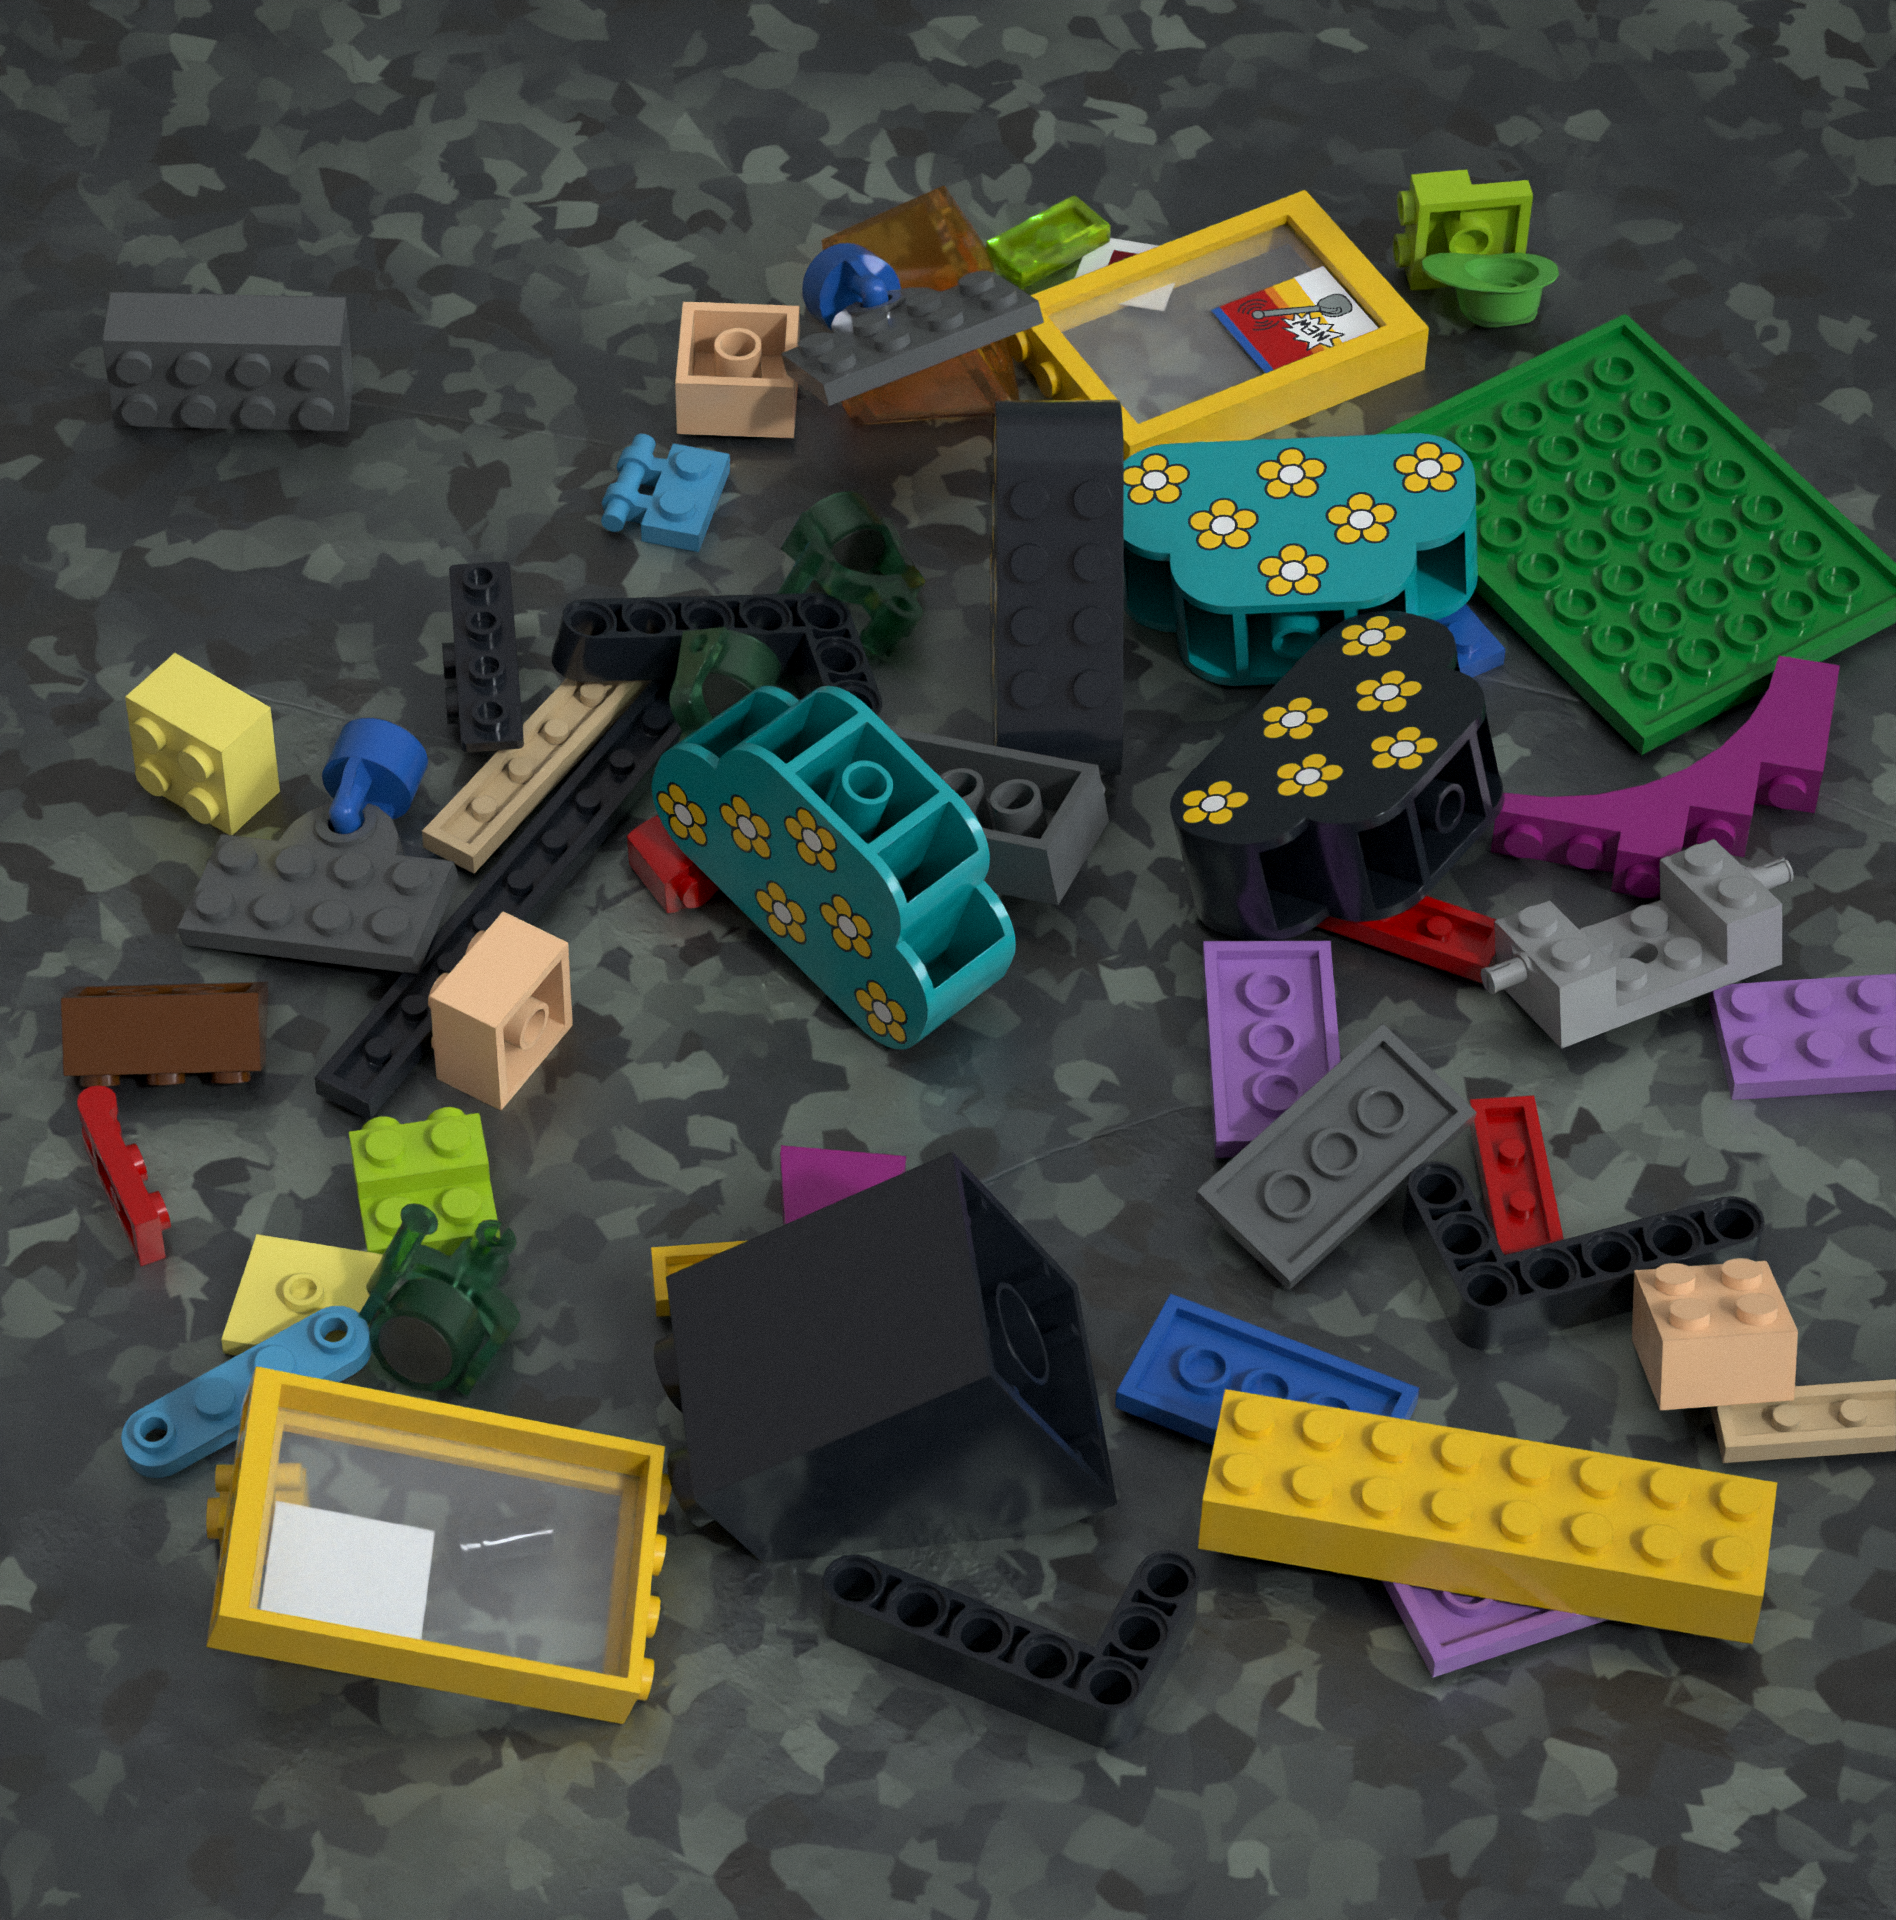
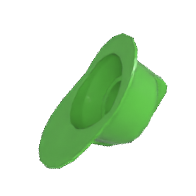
M1438 253L1429 255L1422 261V270L1427 275L1441 283L1455 287L1459 309L1469 321L1481 327L1497 328L1526 324L1533 321L1540 305L1543 287L1553 283L1559 276L1558 266L1550 259L1527 253H1500L1493 255Z

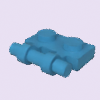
M637 434L631 446L625 447L622 450L616 467L619 473L617 481L607 487L603 497L602 507L604 513L601 518L602 526L608 531L619 532L623 529L626 521L640 523L641 542L699 552L730 472V454L673 443L667 459L657 458L652 455L656 447L655 440L647 434ZM640 485L655 487L653 495L640 494L638 492Z

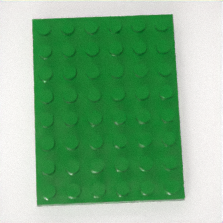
M1626 313L1377 433L1431 434L1451 441L1467 454L1474 467L1476 485L1478 580L1475 591L1641 755L1768 690L1778 656L1821 662L1896 623V563Z

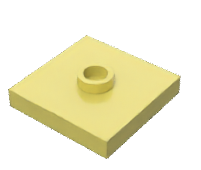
M256 1234L221 1339L223 1354L237 1356L315 1312L330 1306H345L354 1309L363 1316L369 1327L387 1272L386 1255ZM341 1330L332 1331L324 1339L329 1342H337L342 1340L347 1333Z

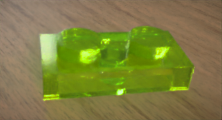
M1073 195L986 241V259L1022 290L1109 243L1111 225L1076 195Z

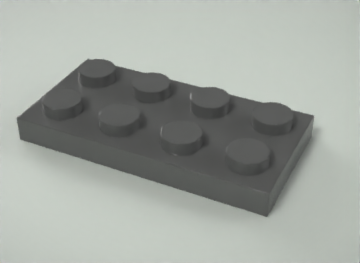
M1382 1024L1201 1186L1196 1192L1195 1201L1289 1291L1408 1182L1411 1172L1417 1166L1433 1160L1474 1122L1477 1112L1387 1026Z

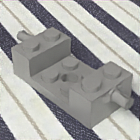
M1713 839L1660 859V900L1648 905L1639 906L1632 911L1600 923L1586 926L1579 930L1550 900L1527 907L1520 912L1494 921L1496 965L1485 967L1481 970L1483 985L1491 995L1504 989L1562 1049L1782 965V903L1769 889L1792 882V867L1783 856L1755 868L1745 867Z

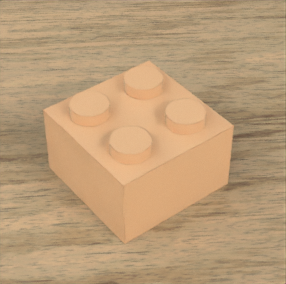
M683 302L675 381L677 434L794 438L798 383L787 375L781 353L799 347L800 306Z
M504 911L486 931L481 930L472 938L465 956L450 973H443L437 978L428 997L433 1031L431 1045L434 1049L436 1078L499 1110L506 1106L573 1026L568 942Z
M1736 1258L1728 1260L1723 1264L1687 1266L1679 1263H1669L1661 1265L1657 1269L1634 1270L1632 1341L1660 1410L1794 1400L1798 1330L1767 1261Z

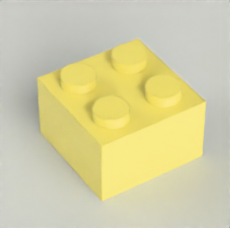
M176 653L171 655L125 696L135 775L137 781L150 794L163 796L186 809L195 820L202 824H211L228 835H234L280 792L271 707Z

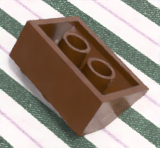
M268 981L75 986L61 997L64 1076H80L81 1086L84 1087L120 1085V1075L146 1074V1084L148 1085L185 1083V1073L211 1072L212 1083L249 1082L250 1071H261L266 1064Z

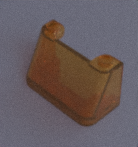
M945 185L821 240L823 250L841 243H853L866 248L893 268L899 279L901 289L909 287L930 288L941 292L957 286L958 280L969 273L976 271L995 272L985 245ZM1003 338L841 402L851 418L859 416L866 424L992 415L994 400H1020L1012 355L1008 349L1006 338Z

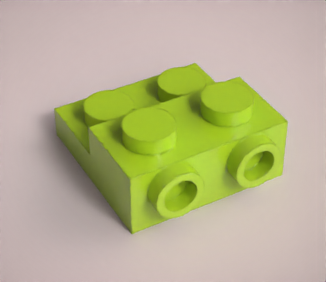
M1467 169L1411 174L1409 190L1399 191L1397 195L1398 218L1401 226L1405 225V233H1398L1393 236L1394 262L1397 268H1405L1410 289L1454 287L1431 278L1422 270V261L1429 255L1438 253L1482 255L1526 253L1533 200L1529 181L1521 180L1472 185Z
M444 1107L433 1111L426 1121L400 1124L394 1118L383 1116L367 1121L361 1130L349 1132L352 1168L367 1252L386 1255L387 1264L501 1248L500 1230L490 1182L489 1162L480 1113L465 1115L458 1108Z

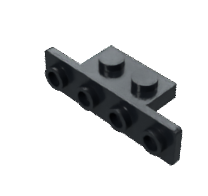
M503 561L452 565L449 568L454 642L442 643L444 679H457V687L445 688L448 725L460 724L461 747L464 752L520 749L524 746L510 564Z

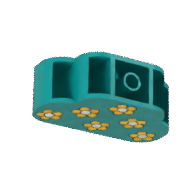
M1423 433L1171 443L1148 447L1133 454L1124 461L1123 609L1129 617L1140 625L1161 632H1176L1177 647L1182 661L1194 674L1207 681L1229 686L1276 684L1329 629L1346 619L1375 611H1400L1438 620L1459 610L1467 603L1475 591L1478 580L1475 471L1467 454L1456 444L1442 437Z
M760 686L667 750L660 757L652 778V797L657 814L672 840L846 1015L877 1042L893 1049L911 1048L1006 974L1015 955V933L1004 905L996 893L984 881L989 870L990 853L979 821L965 801L865 703L850 692L835 686H821L803 699L798 700L780 688Z

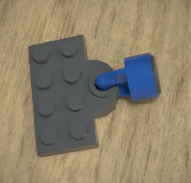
M841 243L826 248L812 260L805 272L802 284L803 300L807 310L817 321L830 329L832 334L829 332H819L808 335L798 342L799 347L783 352L781 355L787 375L825 404L831 406L1044 323L1039 301L995 272L976 271L969 273L958 280L957 286L941 292L930 288L909 287L901 289L899 279L888 263L860 245Z
M360 718L348 722L342 728L322 772L323 785L328 794L333 798L332 803L312 809L295 820L279 841L220 835L177 927L183 945L418 974L459 880L454 861L405 856L393 819L403 816L409 810L428 767V756L419 740L406 728L389 720Z

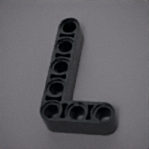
M793 593L580 599L567 604L562 612L551 656L552 664L558 673L573 681L604 682L690 679L702 645L709 638L719 635L735 636L757 645L768 655L772 663L770 676H792L800 699H803L821 686H835L859 698L878 717L882 709V698L851 613L841 600L828 594Z
M1439 1161L1426 1162L1417 1166L1411 1172L1407 1184L1403 1215L1404 1232L1454 1334L1463 1344L1479 1350L1495 1349L1632 1312L1634 1270L1657 1269L1659 1266L1669 1263H1679L1687 1266L1723 1264L1728 1260L1736 1258L1757 1261L1765 1223L1763 1213L1756 1204L1746 1198L1728 1196L1504 1255L1464 1175L1456 1167Z
M1164 1550L1156 1551L1146 1556L1139 1564L1096 1646L1093 1647L868 1556L851 1554L843 1555L833 1560L825 1569L822 1579V1618L824 1629L829 1636L841 1644L1093 1746L1112 1749L1128 1744L1137 1735L1192 1631L1197 1613L1200 1577L1198 1568L1191 1558L1181 1552ZM1161 1594H1168V1595H1173V1596H1175V1597H1169V1598H1167V1597H1162V1596H1159V1595H1161ZM857 1598L862 1599V1601L851 1602L846 1599ZM919 1623V1624H924V1625H927V1626H924V1627H912V1626H908V1625H909V1624ZM1130 1647H1142V1648H1146L1147 1650H1144V1651H1136V1650H1132V1649H1129V1648H1130ZM985 1649L989 1650L990 1652L977 1653L973 1652L972 1650ZM1046 1674L1054 1676L1055 1678L1042 1679L1037 1678L1036 1676ZM1111 1700L1120 1704L1106 1705L1100 1703V1701Z

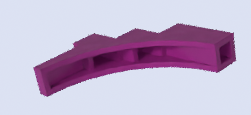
M1778 656L1767 692L1749 720L1721 747L1686 769L1645 785L1598 795L1543 797L1505 793L1503 808L1494 823L1491 852L1523 859L1529 858L1576 866L1582 869L1614 873L1611 892L1660 900V859L1681 852L1682 847L1689 848L1693 845L1715 839L1730 855L1745 857L1754 803L1815 813L1824 770L1840 665Z

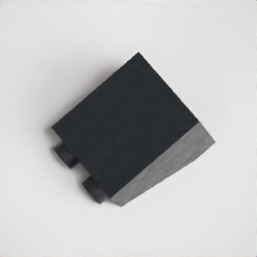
M953 1152L666 1276L673 1334L656 1341L654 1345V1362L660 1382L673 1405L683 1413L687 1443L672 1450L668 1455L667 1469L671 1487L681 1509L692 1523L698 1527H706L718 1522L761 1562L1043 1535L1117 1505L1078 1285Z

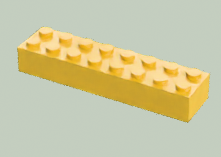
M1225 1389L1202 1500L1198 1549L1753 1644L1764 1596L1777 1482Z

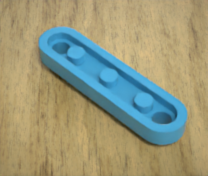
M330 1306L323 1308L139 1409L129 1417L122 1430L121 1441L128 1463L137 1473L145 1477L164 1478L183 1470L237 1440L243 1399L256 1366L334 1382H341L359 1372L368 1362L372 1352V1341L366 1320L360 1313L349 1307ZM341 1330L347 1333L342 1340L337 1342H329L324 1339L332 1331ZM162 1429L167 1431L166 1435L159 1441L150 1442L144 1439L152 1430Z

